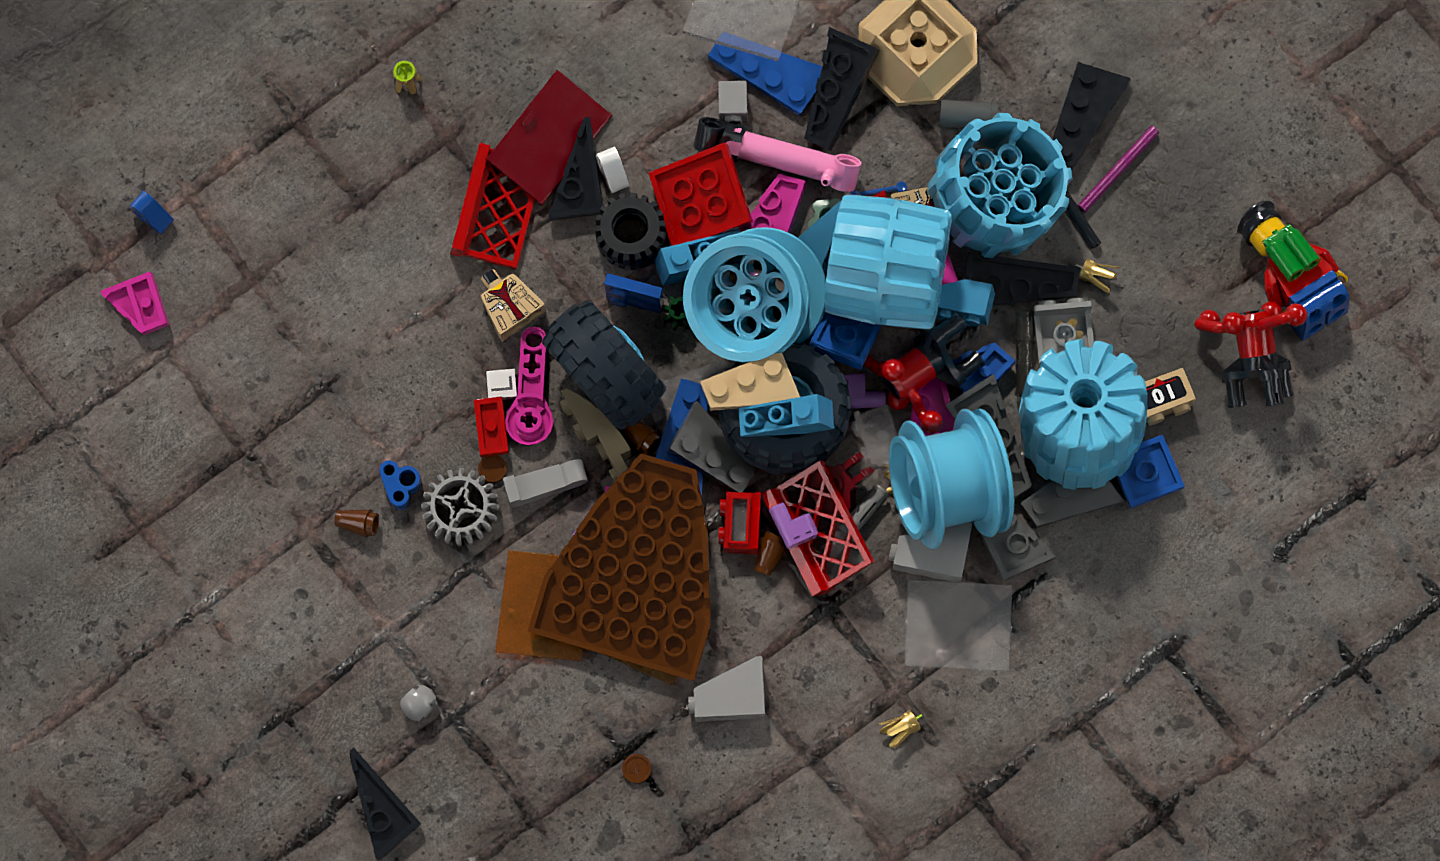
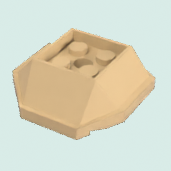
M884 0L859 23L858 40L880 50L867 78L896 106L936 104L977 67V29L947 0ZM920 39L925 45L915 47L911 44V41Z

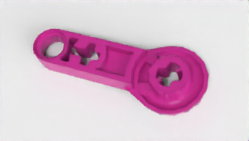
M535 326L525 329L521 336L518 394L505 419L506 430L510 437L519 444L527 446L536 445L544 441L551 433L553 426L552 413L544 397L547 349L542 342L537 347H530L526 343L527 337L531 334H537L542 339L546 335L541 328ZM530 354L535 355L536 366L540 367L535 369L532 374L529 373L528 368H525L530 366ZM527 416H532L533 421L537 422L536 425L532 423V428H526L525 423L522 422L523 419L527 420Z

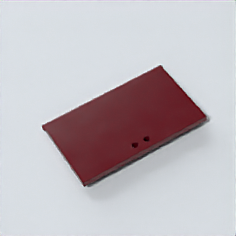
M557 69L486 160L536 200L539 205L543 206L561 183L567 161L584 117H590L594 140L613 115Z

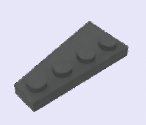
M994 374L945 405L954 420L962 409H969L970 411L975 409L985 410L993 419L1003 440L1011 469L1014 497L1032 486Z

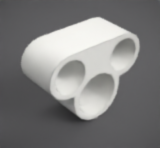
M615 146L596 154L598 166L611 194L630 186Z

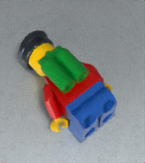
M1262 201L1253 205L1241 218L1237 234L1243 236L1248 246H1254L1260 255L1268 256L1269 258L1267 269L1264 272L1265 294L1268 302H1276L1281 309L1284 305L1287 308L1294 303L1301 304L1306 308L1308 314L1305 323L1300 326L1290 325L1300 339L1304 341L1323 329L1324 323L1328 326L1348 313L1350 297L1343 283L1337 278L1342 276L1344 281L1348 282V277L1342 271H1339L1338 265L1327 249L1308 243L1300 231L1293 228L1290 224L1285 226L1281 221V215L1275 210L1273 202Z

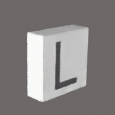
M515 369L486 371L488 398L502 396L503 400L516 399Z

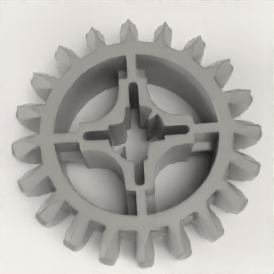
M463 468L459 469L458 476L455 477L453 471L448 470L449 478L446 480L439 474L437 476L439 485L433 482L429 483L430 489L434 492H424L423 494L424 498L430 502L421 504V508L428 511L422 515L423 520L431 521L427 525L428 530L433 531L437 529L435 532L437 539L446 534V544H450L453 537H456L457 546L462 545V538H466L469 545L473 544L472 536L475 534L478 539L482 540L484 537L480 530L482 528L487 532L492 530L487 521H497V516L490 513L499 511V505L492 503L498 499L496 493H490L493 490V485L491 483L484 485L486 478L483 475L475 480L476 473L474 470H471L467 477H465ZM463 486L456 495H444L443 497V494L448 490ZM472 489L482 496L484 502L483 510L470 503V492ZM465 500L464 504L466 509L461 508L460 511L457 512L455 509V505L459 506L461 502ZM438 504L451 512L449 526L439 519L437 515ZM467 518H478L470 526L457 528Z

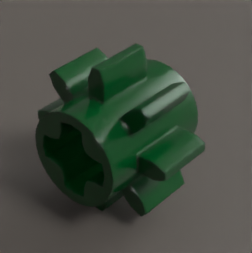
M671 295L669 306L662 305V311L669 313L663 318V322H671L674 331L677 330L678 326H684V328L689 329L685 311L680 314V317L675 316V312L679 308L684 309L683 295L681 299H674Z

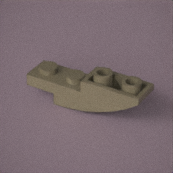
M568 389L562 390L563 400L560 401V405L567 417L572 415L576 422V425L572 427L579 441L585 440L588 447L599 442L596 445V449L603 461L608 459L612 469L608 471L615 483L616 479L628 469L624 460L632 456L630 447L618 429L596 406Z

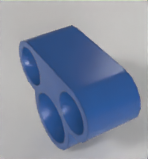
M144 190L130 204V210L160 235L174 221L172 216Z
M384 461L380 465L379 473L388 498L395 509L404 510L410 504L409 495L414 494L421 487L420 474L414 467L403 466L399 468L394 461ZM389 467L395 469L392 475H386L385 470ZM405 473H412L416 476V480L411 486H403L400 483V479ZM397 494H404V499L402 501L398 502L394 500V497Z

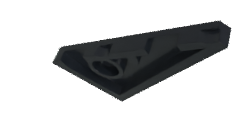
M584 117L580 125L553 206L549 212V221L600 215L602 201L590 117Z
M353 747L349 751L350 761L365 814L368 832L371 837L374 855L378 861H381L415 831L421 823Z

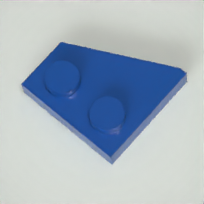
M996 343L981 347L976 352L982 357L985 366L966 378V383L960 386L959 389L965 393L993 374L998 383L1015 365V360ZM973 351L961 354V357L952 360L953 364L957 365Z

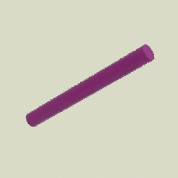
M1150 126L1077 205L1082 212L1086 213L1159 134V131L1154 126Z

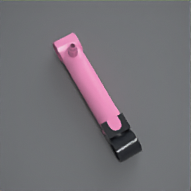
M702 117L699 119L693 147L699 152L725 142L729 146L734 162H737L738 158L798 174L819 180L823 186L830 185V187L839 191L851 192L856 188L861 161L854 156L827 154L748 132L746 126L728 122L726 126L723 121L712 117Z

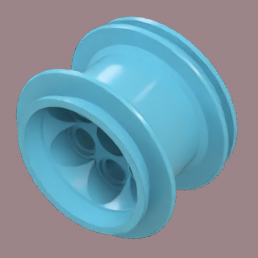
M775 228L748 229L713 242L696 258L688 271L684 283V311L691 330L707 349L720 357L732 361H757L767 358L776 352L782 353L793 343L803 344L811 337L820 324L825 312L826 279L822 266L815 254L796 236ZM755 260H758L762 265L761 274L757 273L754 269ZM731 271L737 275L736 284H733L729 279ZM777 278L782 279L784 282L783 292L776 287ZM748 292H751V295L756 296L755 301H752V299L748 297ZM729 299L734 303V311L732 309ZM774 306L781 310L780 320L776 319L773 315ZM749 317L756 321L755 330L751 329L748 325Z
M962 409L956 416L953 431L925 436L920 427L913 421L908 420L902 424L898 436L894 437L890 443L889 473L899 516L906 531L913 539H920L926 547L934 550L940 546L946 527L973 522L977 530L988 538L995 536L997 532H1005L1010 528L1014 513L1011 469L999 430L985 410L975 409L970 411L969 409Z

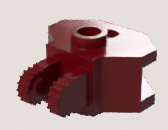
M858 452L843 464L835 466L825 464L849 512L855 509L856 490L860 488L859 484L874 473L871 466L863 469L854 478L848 471L862 461L864 456L861 452ZM819 471L811 475L809 486L820 490L823 479ZM809 491L817 502L819 494ZM825 496L822 510L834 514L836 504L833 498Z

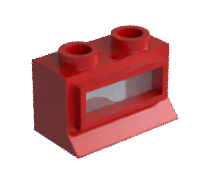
M726 492V499H720V516H725V527H719L718 544L724 545V553L758 554L761 492Z

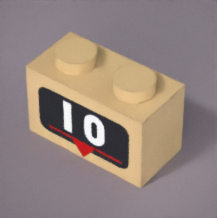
M1183 368L1145 381L1147 389L1146 423L1148 422L1149 426L1162 422L1166 415L1174 413L1175 416L1191 410L1190 406H1193L1196 398Z

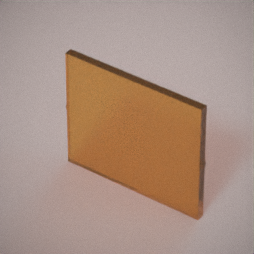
M508 550L495 652L533 656L537 659L551 658L582 662L583 648L527 632L544 575L552 567L559 555Z

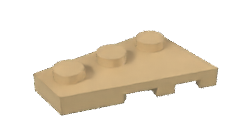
M777 352L767 358L746 363L700 381L710 410L739 409L740 407L800 397L783 354Z

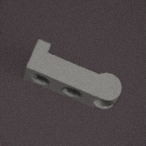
M577 459L515 477L514 475L503 478L512 509L585 484L588 479L583 461Z

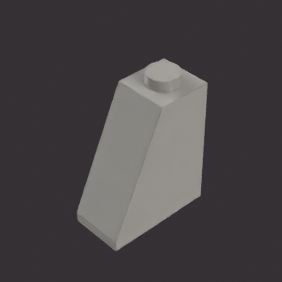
M973 522L946 527L940 546L934 550L926 547L920 539H913L909 534L899 536L898 544H891L888 560L894 561L892 570L960 583Z
M756 656L695 687L694 696L688 697L689 714H695V722L765 718L762 656Z

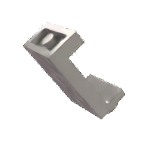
M1072 298L1067 300V303L1056 304L1053 300L1039 302V305L1034 306L1033 322L1038 368H1040L1041 356L1051 348L1056 353L1065 350V345L1058 344L1054 339V329L1057 320L1067 323L1071 318H1076L1075 330L1082 331L1084 334L1079 339L1083 340L1084 347L1092 348L1094 338L1091 321V301H1084L1083 298Z

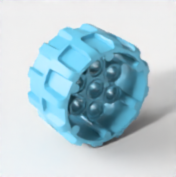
M997 113L991 120L987 121L974 119L953 138L935 160L937 171L928 182L927 192L933 198L935 208L950 211L952 215L950 235L955 238L952 242L960 248L967 246L982 252L981 256L993 258L998 253L1008 251L1012 255H1018L1041 238L1066 211L1069 198L1065 197L1067 185L1073 179L1071 168H1066L1061 154L1063 148L1057 139L1053 141L1050 136L1042 131L1039 123L1032 119L1027 122L1012 118L1009 113ZM984 148L994 149V151L992 153L990 150ZM1002 157L1007 158L1010 164H1006L1002 160ZM962 159L966 162L963 168L966 177H960L959 162ZM976 162H980L984 169H980ZM1021 177H1025L1030 185L1024 183ZM995 182L1001 183L1004 190L998 188ZM969 187L975 188L978 195L972 193ZM1033 194L1039 195L1038 213L1034 210V208L1036 207V198ZM1015 202L1022 204L1024 210L1019 209ZM989 207L996 209L998 215L993 214ZM1006 218H1007L1008 220H1010L1011 222L1017 223V222L1024 221L1026 224H1021V225L1007 224V223H1006Z

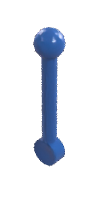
M900 181L896 186L862 192L854 190L850 192V195L871 196L883 190L885 193L894 191L899 193L907 190V184Z

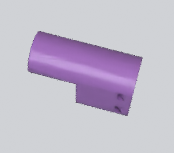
M865 373L844 375L851 397V409L886 408L885 391H865Z
M784 503L769 509L787 549L794 548L817 537V527L810 513L792 520Z

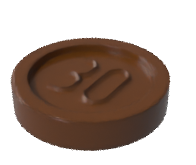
M488 456L480 461L478 472L480 476H485V482L498 483L506 476L507 466L504 459L500 456Z
M633 754L623 762L622 772L629 782L634 784L643 783L651 774V764L645 756Z

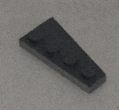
M829 27L827 37H829L828 43L822 56V70L815 88L817 89L816 97L811 106L804 139L832 151L880 50Z
M1077 62L1052 138L1053 141L1057 139L1063 147L1061 154L1066 168L1073 170L1090 144V141L1102 126L1105 118L1129 85L1131 78Z
M968 252L964 279L992 284L995 292L992 306L1076 297L1080 267L998 256L987 258L981 256V254Z

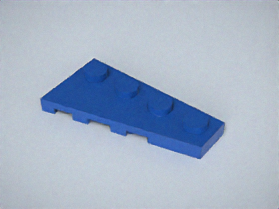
M725 33L721 35L708 54V59L741 80L746 81L747 84L800 117L816 95L817 79L820 78L822 70L820 65Z
M681 378L655 458L695 469L668 452L667 449L694 402L698 401L707 412L708 402L699 383ZM697 470L702 496L703 473Z

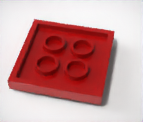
M725 142L648 172L659 208L664 215L665 227L671 246L731 232L753 223L729 146Z

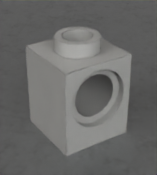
M718 81L719 120L725 122L726 125L728 122L735 124L747 122L746 81Z

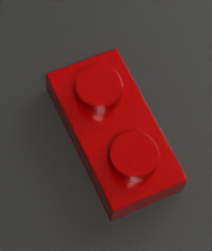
M502 396L474 400L480 457L509 454Z

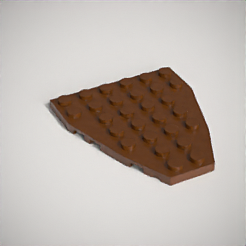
M640 454L630 467L616 479V482L595 502L576 529L573 537L562 549L552 567L544 575L527 632L695 681L711 627L708 531L696 469Z

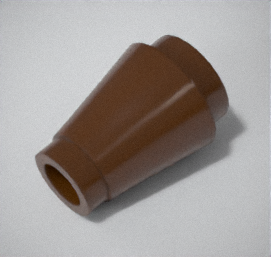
M642 422L620 429L640 454L651 455L659 447L662 439L658 436V431Z
M371 509L338 510L335 515V526L366 538L369 535L375 536L379 527V514L373 513Z
M765 532L763 538L760 537L755 571L768 576L771 575L787 549L782 537L769 532Z

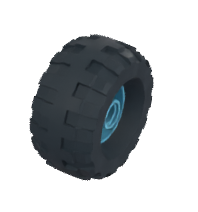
M585 301L580 305H572L547 327L548 333L542 339L544 347L616 429H624L628 425H636L661 403L660 398L666 392V386L646 364L639 348L623 330L613 326L592 301Z
M793 343L782 354L800 397L818 394L832 400L834 429L804 434L742 437L740 436L739 409L719 410L722 430L729 445L735 453L744 459V462L752 467H757L767 471V473L780 475V473L799 474L818 461H827L842 443L851 415V397L848 384L843 373L835 365V362L827 354L821 355L814 351V346L806 343ZM736 361L732 369L749 362Z

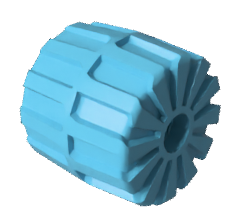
M844 195L838 210L828 262L824 298L825 311L832 315L870 324L930 330L935 323L942 290V279L945 274V260L949 248L952 223L950 211L893 198Z
M1079 339L1066 342L1065 350L1056 353L1053 348L1049 349L1041 356L1039 370L1036 372L1030 369L1019 408L1021 446L1025 457L1033 462L1036 472L1045 480L1050 479L1057 482L1066 489L1076 490V488L1085 487L1097 489L1105 486L1106 482L1112 478L1122 476L1131 465L1134 454L1139 450L1147 420L1146 383L1140 375H1137V365L1124 353L1119 354L1118 357L1113 355V345L1102 341H1095L1092 348L1084 347L1083 340Z

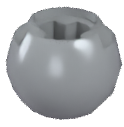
M417 685L415 689L412 688L401 699L400 704L406 717L413 721H420L436 707L437 700L431 689L424 685Z

